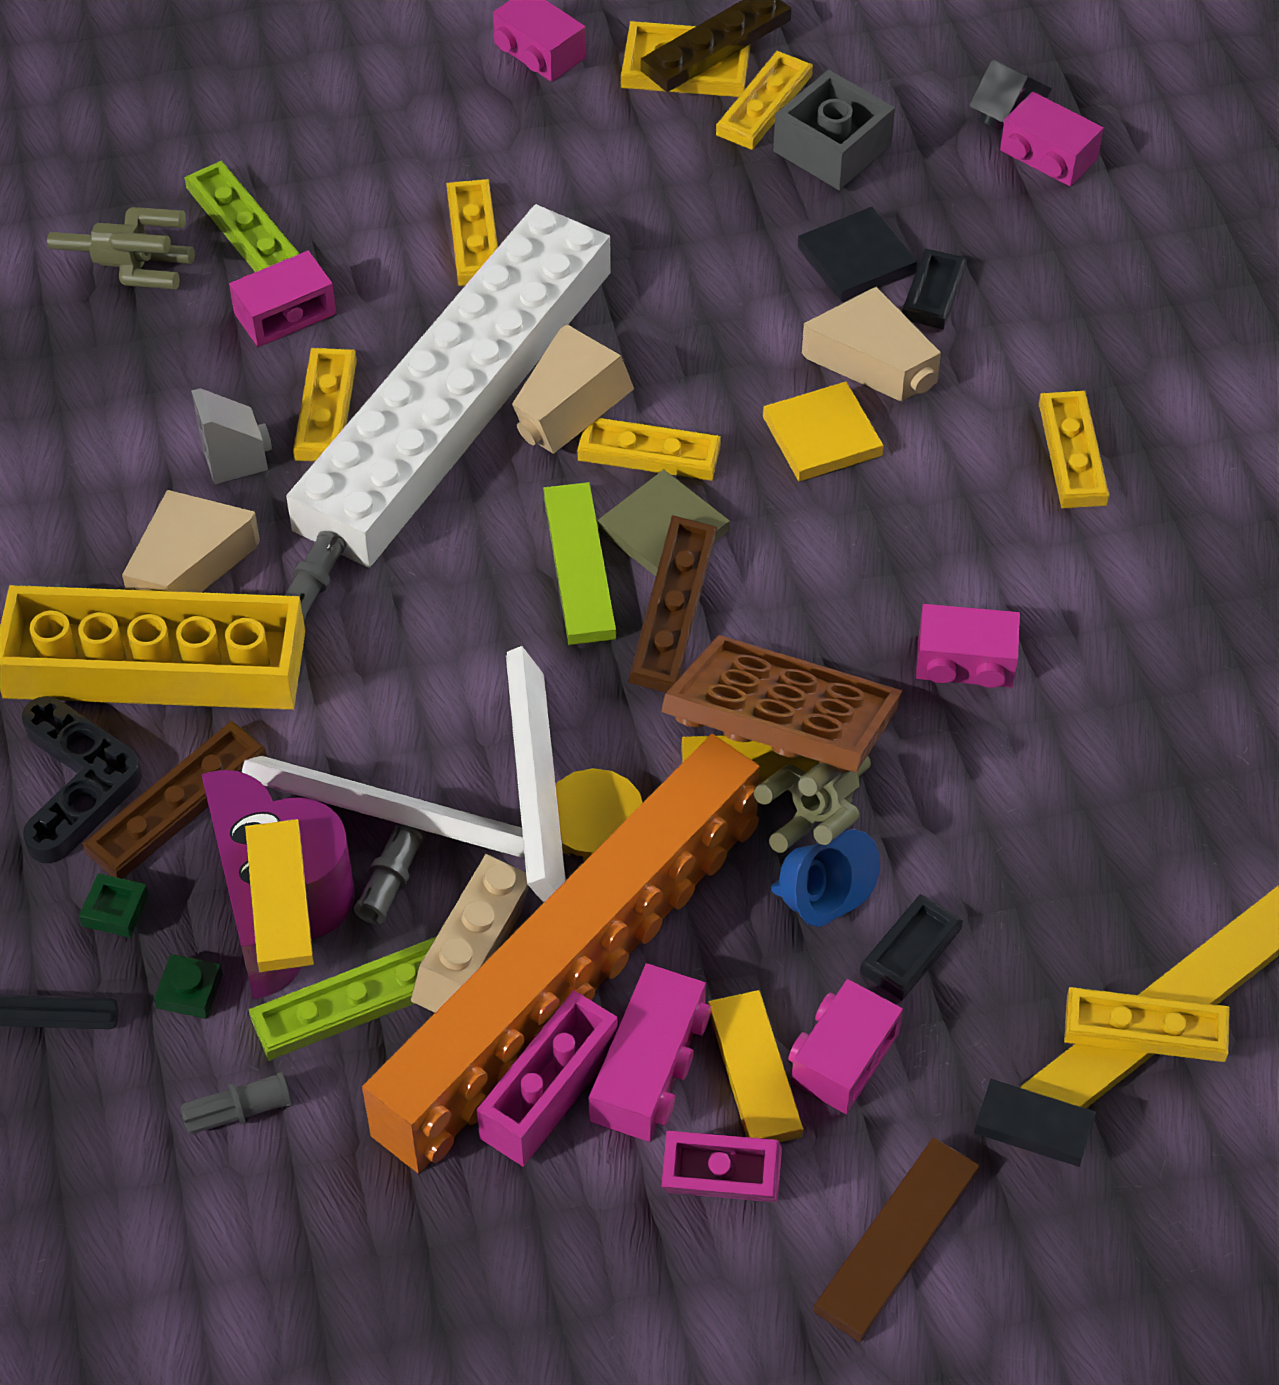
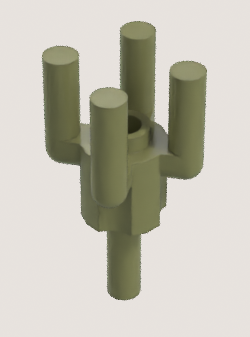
M131 207L125 213L124 224L96 223L91 231V235L50 232L47 237L49 249L90 252L93 263H99L102 266L120 267L119 280L125 286L176 290L180 282L177 272L143 270L140 268L148 260L192 264L195 259V250L192 246L171 245L169 236L146 234L145 225L184 228L186 214L183 210Z
M866 757L857 773L853 771L839 773L833 765L824 762L818 763L806 773L794 765H786L758 785L754 790V797L759 803L769 804L783 792L789 790L792 792L793 802L797 808L794 818L771 835L769 839L771 848L779 853L786 851L810 832L817 821L822 823L814 829V838L822 845L831 843L852 826L859 818L857 807L851 804L854 791L860 787L858 777L870 768L871 762L869 757Z

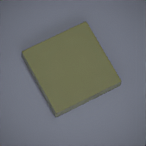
M663 469L599 518L597 522L600 533L656 576L672 515L718 527L714 543L729 532L730 520Z

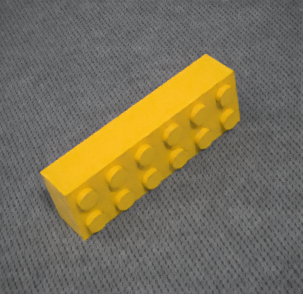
M9 585L0 624V692L2 698L33 700L42 696H50L61 701L294 710L305 637L300 596Z

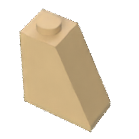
M877 287L804 323L802 354L806 359L902 402L917 393H924L937 383L941 352Z
M567 324L560 328L512 403L520 421L517 424V428L522 437L533 446L539 444L554 454L634 390L621 355Z
M167 490L122 574L125 589L203 592L257 548L260 538L255 512Z

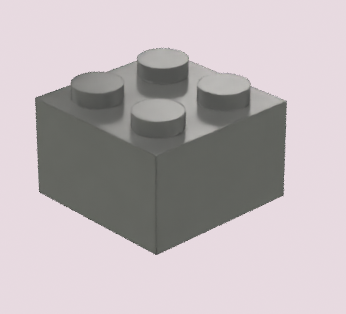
M828 69L775 114L773 151L837 190H840L892 145L895 107Z

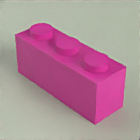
M645 964L590 1093V1122L648 1142L651 1141L657 1124L666 1126L675 1103V1095L670 1092L676 1078L685 1080L694 1054V1050L689 1048L694 1034L700 1036L704 1034L711 1015L712 1006L705 1004L706 982L651 964Z
M573 990L477 1108L480 1139L524 1167L601 1070L618 1030V1017Z

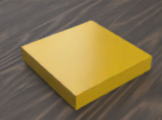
M846 381L763 406V418L798 482L883 455L884 445Z

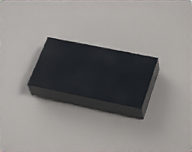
M925 248L902 309V313L910 322L944 330L966 269L967 258Z
M920 893L861 963L860 973L903 1001L961 931L963 920Z
M990 1079L974 1133L1080 1167L1096 1112Z

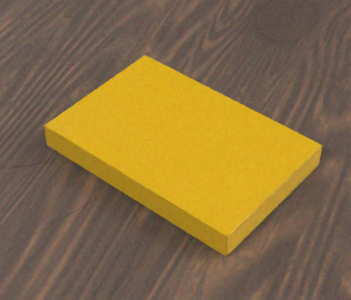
M630 21L621 73V88L665 91L641 72V58L696 26ZM750 45L669 92L739 97L745 90Z

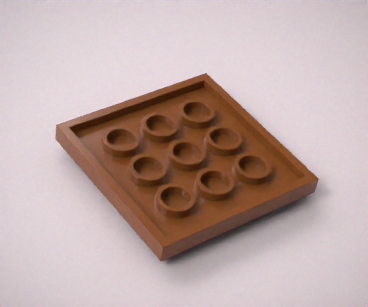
M718 635L665 693L661 712L675 716L676 721L686 726L702 727L705 725L721 730L727 738L734 741L750 742L753 740L772 746V750L782 756H804L820 761V764L824 762L833 765L839 773L848 771L857 773L897 711L903 690Z

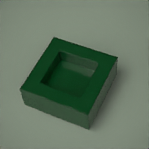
M98 873L79 914L82 927L131 938L149 896L146 884Z
M170 954L154 996L156 1008L207 1019L223 975L221 964Z

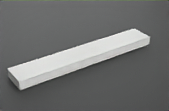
M523 646L507 652L508 684L527 884L544 903L566 880L544 674Z
M264 756L244 760L242 773L256 778L264 786L521 858L525 857L521 827Z

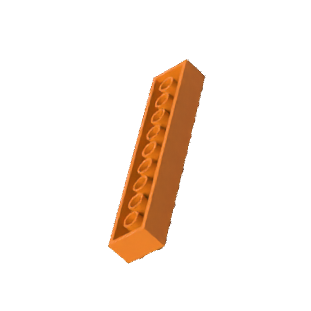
M712 733L362 1086L371 1137L418 1174L431 1161L437 1163L444 1158L454 1143V1137L467 1123L473 1125L478 1122L477 1108L571 992L575 990L592 1001L597 987L607 977L613 979L624 969L628 962L629 954L641 942L647 944L655 937L665 916L673 908L681 909L689 901L694 893L695 885L706 874L711 876L720 869L727 857V852L738 840L745 842L753 834L759 823V817H757L758 801L754 797V790L759 785L760 765Z

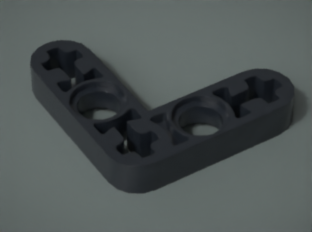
M42 696L30 701L23 709L22 720L27 737L35 745L77 773L24 826L23 836L30 856L40 863L51 864L65 858L138 787L141 782L142 772L137 754L131 748L61 700L50 696ZM54 717L56 726L61 732L58 735L54 726L45 721L38 725L37 721L41 718L49 721ZM89 738L95 741L94 746L88 752L76 754L68 750L71 743L77 739ZM106 756L107 763L115 769L121 770L126 766L127 771L124 774L115 771L110 775L108 766L103 761L104 757ZM80 796H92L97 800L94 807L88 811L75 812L70 809L73 800ZM59 816H62L64 818V820L61 823L59 820ZM55 833L57 835V839L53 842L50 839H44L41 842L39 840V837L43 834L49 837Z

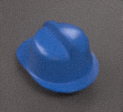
M849 829L845 830L827 845L817 843L796 848L785 858L781 867L780 878L771 885V890L775 895L781 896L789 908L799 912L801 918L808 925L821 927L829 924L834 919L861 905L874 890L880 872V854L875 841L866 832Z

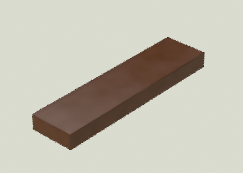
M672 515L628 683L666 693L679 679L718 527Z
M231 720L83 842L82 845L85 853L112 877L123 879L209 807L201 774L219 770L242 772L244 760L258 756L267 757L265 747Z
M932 1137L816 1301L813 1312L861 1343L975 1179L980 1165L935 1137Z

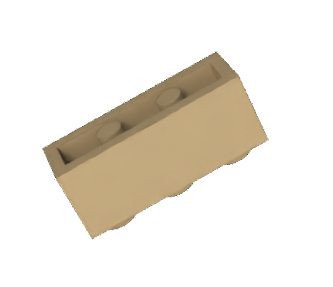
M485 854L421 962L411 1002L436 1012L504 944L525 903L529 889L526 872Z

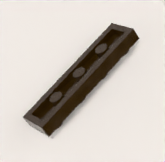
M741 0L642 57L641 72L668 93L791 21L792 8L782 0Z

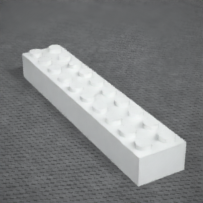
M535 204L286 495L292 531L314 542L321 531L334 533L335 535L327 548L331 545L333 546L337 538L340 537L346 545L341 555L370 568L541 359L559 329L572 321L611 273L610 236Z

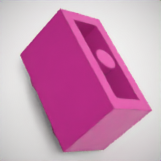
M509 0L493 11L494 43L502 51L510 53L526 64L530 70L539 73L549 81L553 82L586 58V26L546 0Z
M1032 91L1004 119L1000 150L1071 187L1098 159L1104 127Z
M309 250L229 283L234 314L257 347L336 314L333 283Z
M923 604L918 638L916 679L931 680L936 683L978 684L988 688L999 686L1013 688L1018 662L1020 612Z
M847 979L837 995L830 992L822 1001L815 1017L818 1023L810 1035L802 1032L795 1041L788 1058L789 1061L793 1062L791 1084L847 1115L899 1035L903 1008Z
M667 1131L661 1187L668 1193L777 1203L782 1147L778 1140Z

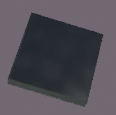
M873 206L798 236V248L841 302L856 297L874 287L878 288L915 273L917 269V260Z

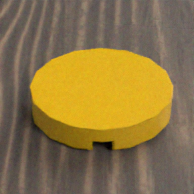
M591 768L573 772L555 784L562 852L570 856V853L576 856H583V861H586L643 803L640 792L629 779L610 770Z

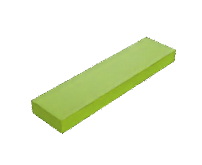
M222 160L184 177L187 190L255 272L299 254Z
M590 483L543 487L568 645L615 640L616 627Z
M436 937L248 1009L251 1021L268 1061L415 1004L411 1002L419 967Z

